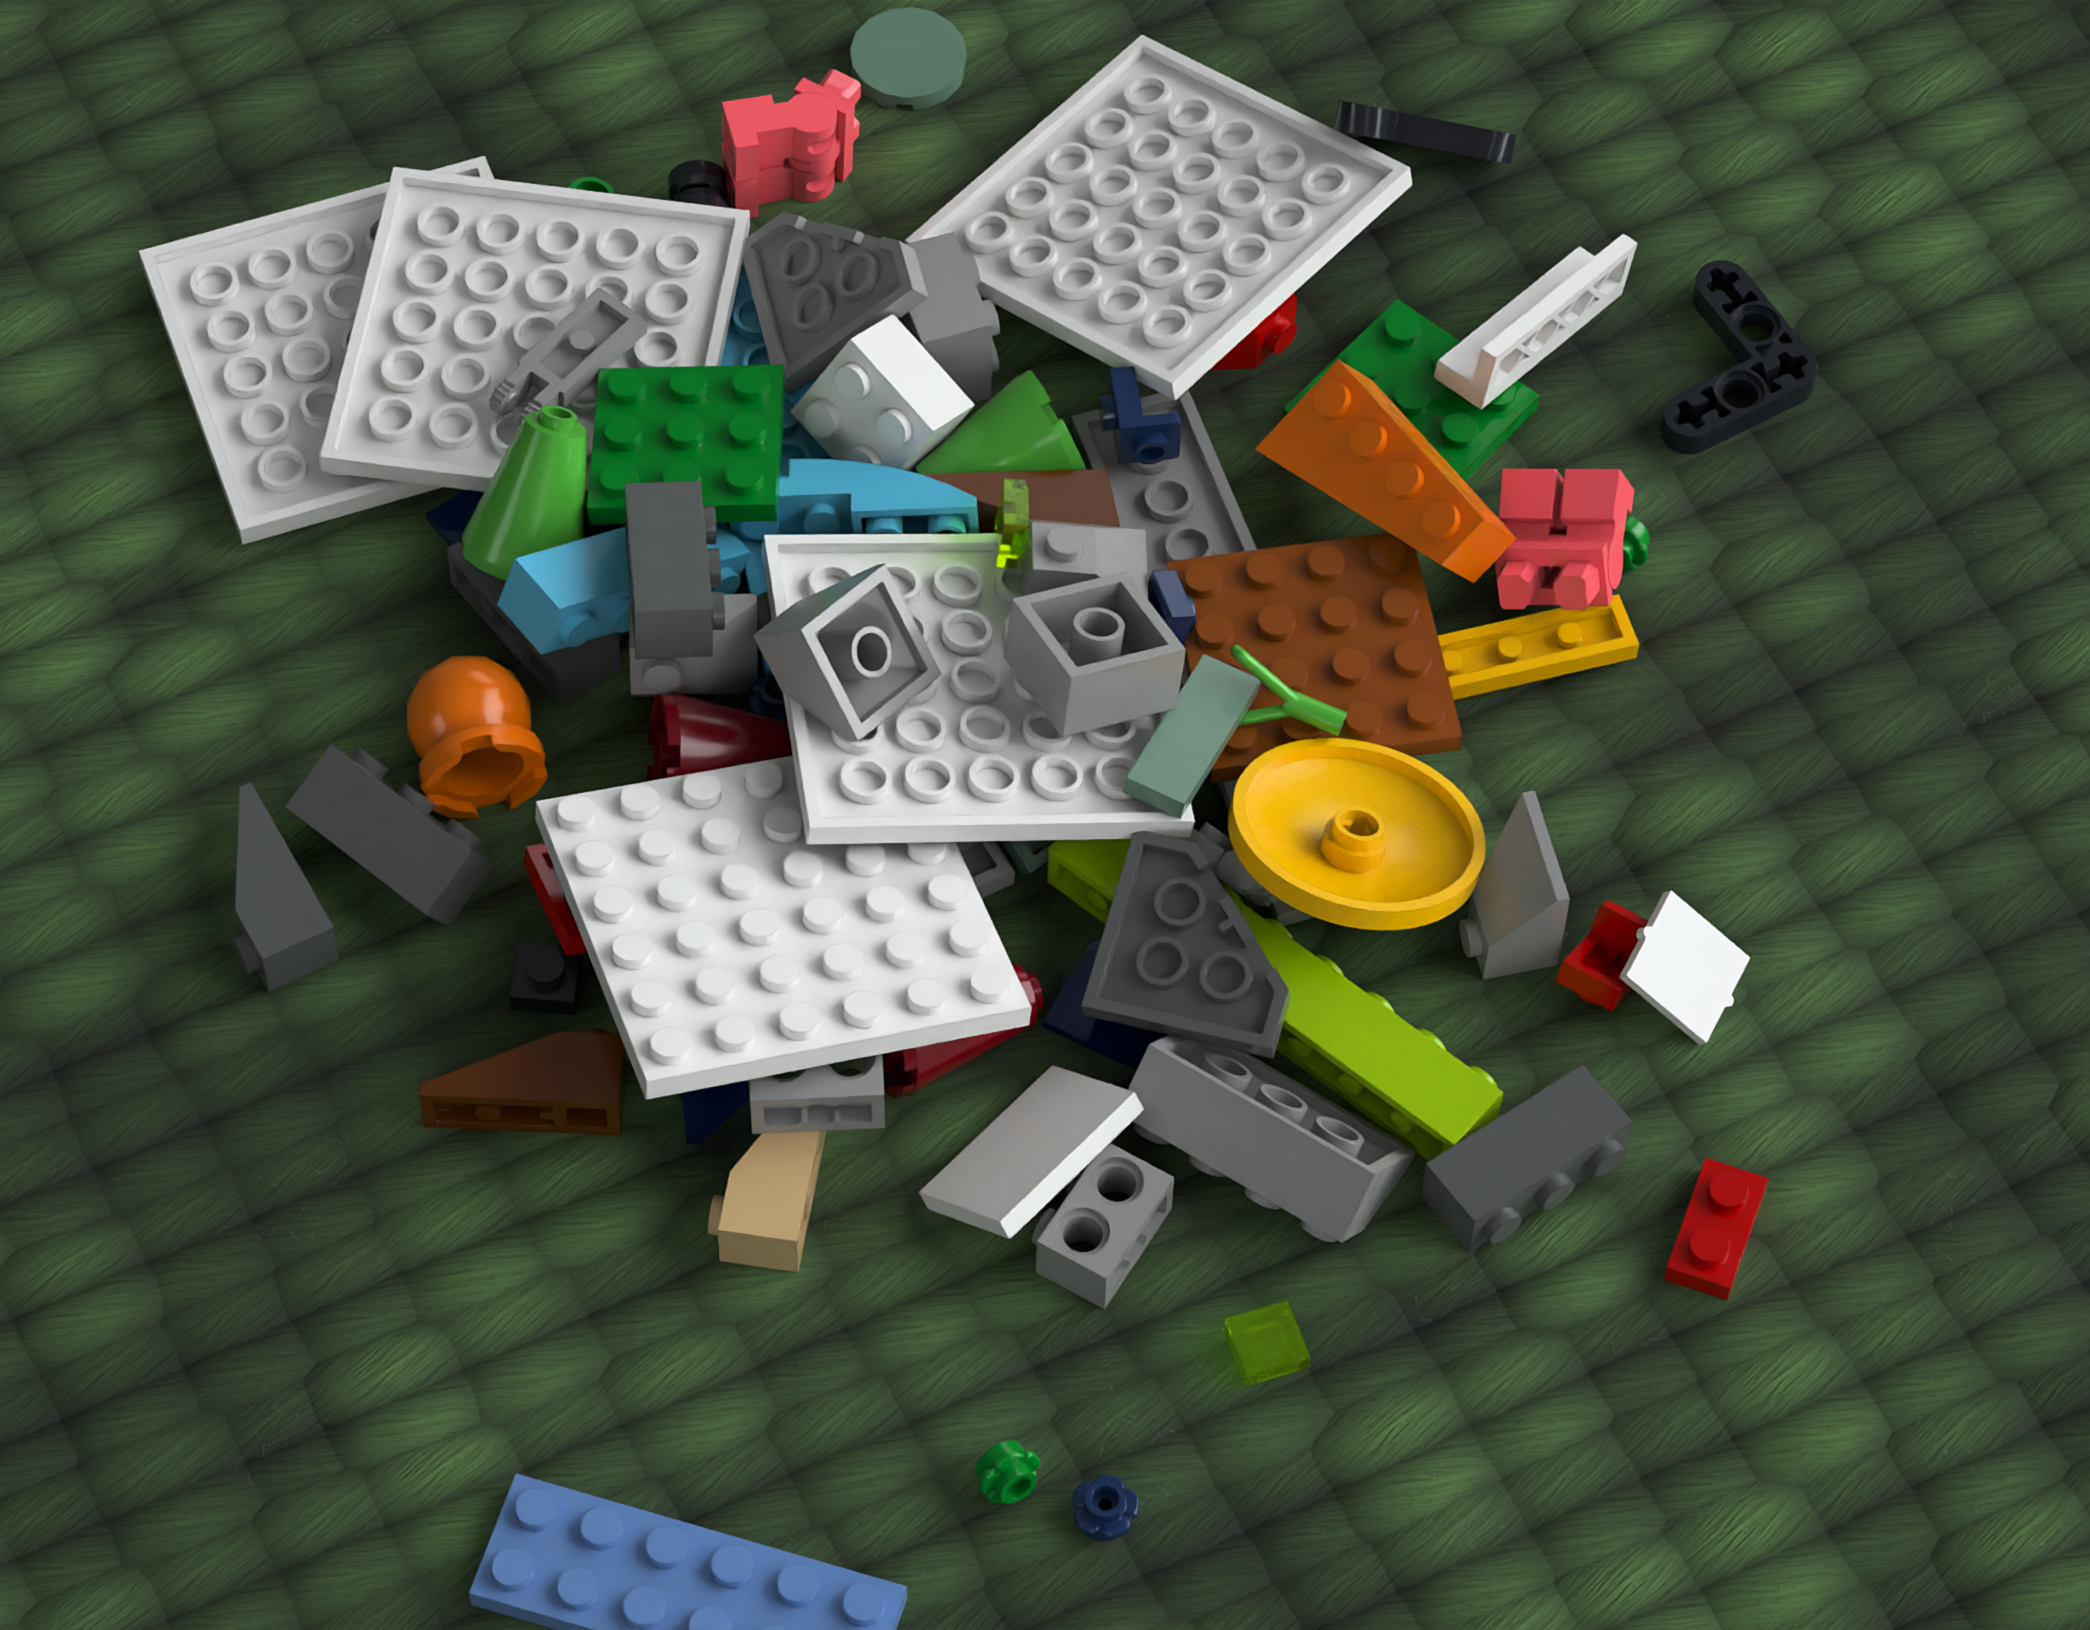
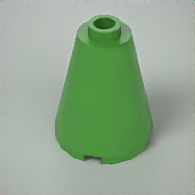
M1028 370L1021 375H1017L914 466L915 473L925 476V474L1086 470V467L1062 418L1058 420L1053 409L1048 404L1052 400L1034 373Z
M544 405L540 408V411L526 414L462 533L461 544L464 545L461 553L467 561L478 569L499 579L507 580L515 558L584 539L587 430L582 424L577 422V415L574 412L560 406Z

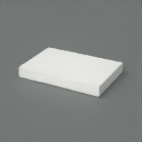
M1052 1065L922 1188L919 1194L929 1210L1010 1239L1139 1116L1144 1108L1133 1091Z

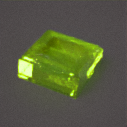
M1003 478L995 518L996 567L1018 569V564L1021 565L1029 529L1028 485L1025 484V480Z
M1288 1300L1224 1318L1223 1330L1245 1386L1309 1368L1310 1356Z

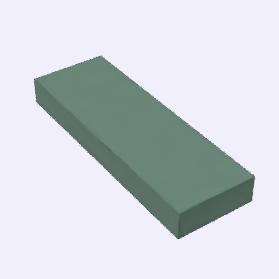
M1203 654L1179 692L1176 709L1167 711L1126 776L1122 792L1181 819L1256 698L1261 681L1246 672Z

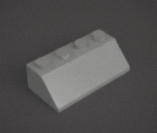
M1173 1035L1166 1036L1148 1045L1128 1090L1135 1092L1144 1108L1141 1114L1133 1120V1128L1139 1135L1158 1144L1170 1143L1190 1155L1189 1161L1197 1169L1212 1176L1223 1177L1225 1175L1246 1187L1244 1192L1252 1201L1266 1208H1282L1302 1220L1301 1226L1306 1232L1327 1242L1339 1241L1343 1243L1362 1232L1408 1169L1417 1153V1150L1246 1052Z

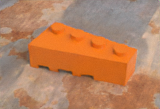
M1339 359L1255 448L1256 451L1472 583H1475L1517 539L1373 380Z

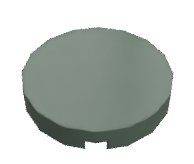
M914 7L889 9L869 18L856 31L850 47L852 78L861 84V92L864 96L883 107L897 109V104L912 105V110L930 108L947 100L961 86L967 63L964 38L951 21L933 11Z

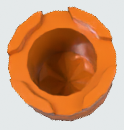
M452 656L423 672L407 700V736L416 753L421 758L418 779L421 789L427 798L436 804L433 811L448 818L471 820L479 818L477 810L479 807L507 800L509 810L536 795L547 780L545 752L542 743L536 734L531 731L530 700L515 674L486 656Z

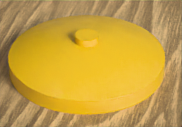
M1343 738L1304 739L1283 744L1263 753L1253 760L1239 777L1228 813V832L1233 849L1248 873L1261 886L1299 911L1346 927L1379 931L1403 930L1439 921L1452 914L1469 899L1476 887L1485 860L1486 837L1483 825L1472 804L1452 782L1430 766L1409 755L1365 741Z

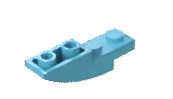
M789 459V477L780 478L777 521L729 522L730 529L740 540H763L764 535L979 534L977 497L947 483L906 470L858 461L833 459Z

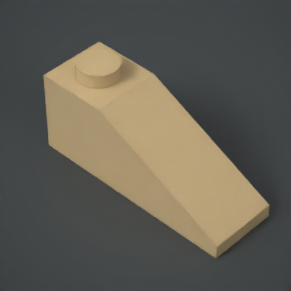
M827 1131L762 1133L729 1173L725 1196H713L709 1213L708 1234L718 1236L720 1261L799 1272Z

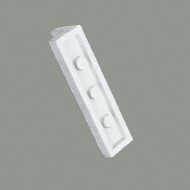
M1622 234L1596 256L1579 246L1442 356L1437 362L1433 378L1482 410L1622 295L1638 243Z

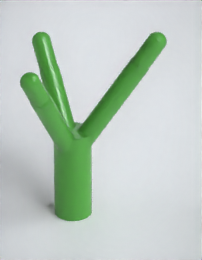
M1233 645L1230 648V654L1284 701V704L1247 711L1238 726L1293 717L1336 736L1339 735L1348 712L1290 689L1241 646Z

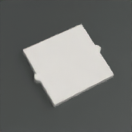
M1673 891L1663 892L1646 927L1639 928L1636 931L1638 942L1619 978L1696 1043H1707L1724 1008L1733 1005L1734 999L1731 994L1750 957Z

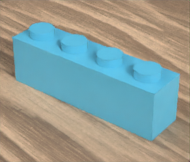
M716 522V544H707V549L719 548L721 586L711 587V592L723 591V594H734L740 586V577L751 551L724 522ZM625 527L515 558L497 605L541 655L565 647H577L588 640L615 632L623 633L629 631L630 587Z

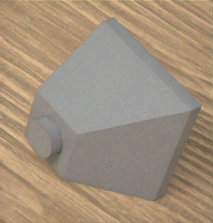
M1021 519L1022 596L1126 571L1148 599L1145 529Z
M886 564L875 565L795 602L753 635L781 691L850 742L861 740L942 675Z
M724 594L725 630H713L712 657L638 660L635 659L631 599L629 596L631 696L655 697L656 694H669L670 692L684 696L751 695L750 687L758 679V645L753 637L757 633V594Z
M1535 790L1521 794L1471 894L1468 917L1460 920V937L1464 952L1468 958L1476 956L1483 980L1558 965L1570 897Z

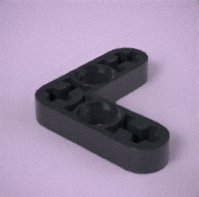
M1339 100L1333 129L1511 164L1517 136L1515 134Z
M1716 260L1700 268L1694 285L1693 304L1740 364L1675 395L1667 401L1663 410L1660 435L1670 449L1681 454L1703 452L1807 400L1815 387L1818 362L1813 353L1746 271L1738 264L1730 261ZM1712 286H1715L1718 289L1714 292L1710 291ZM1732 290L1731 298L1723 291ZM1750 323L1759 324L1769 330L1771 336L1763 341H1751L1741 335L1739 328ZM1783 369L1784 372L1787 373L1781 377H1778L1779 370ZM1795 373L1800 374V377L1797 380H1795V378L1792 376ZM1772 385L1771 392L1769 393L1768 387ZM1743 390L1753 396L1755 403L1750 407L1736 408L1729 405L1724 400L1723 395L1728 391ZM1708 405L1710 406L1711 410L1709 412H1707ZM1683 418L1687 423L1678 425V420ZM1700 420L1699 428L1695 429L1691 424Z

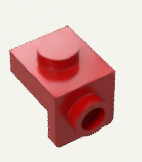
M1606 900L1598 908L1589 934L1563 960L1555 981L1574 991L1582 1000L1591 1004L1601 1005L1613 1011L1632 990L1619 976L1638 942L1636 931L1639 928L1646 927L1648 920L1610 900Z

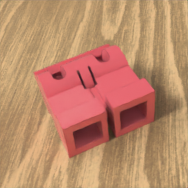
M830 69L819 84L803 77L794 89V97L788 102L774 104L772 95L722 102L721 137L723 142H721V167L726 172L727 197L730 207L733 209L749 210L750 219L758 217V205L790 198L804 203L818 202L831 194L835 178L844 182L852 171L853 143L859 136L860 122L855 118L854 113L855 104L861 97V84L854 78L835 69Z
M1502 468L1499 519L1517 538L1495 561L1499 602L1503 609L1524 610L1527 605L1561 606L1564 610H1586L1587 606L1610 605L1613 599L1612 589L1618 587L1622 576V546L1627 513L1632 512L1634 489L1620 469H1565V477L1563 479L1557 469Z

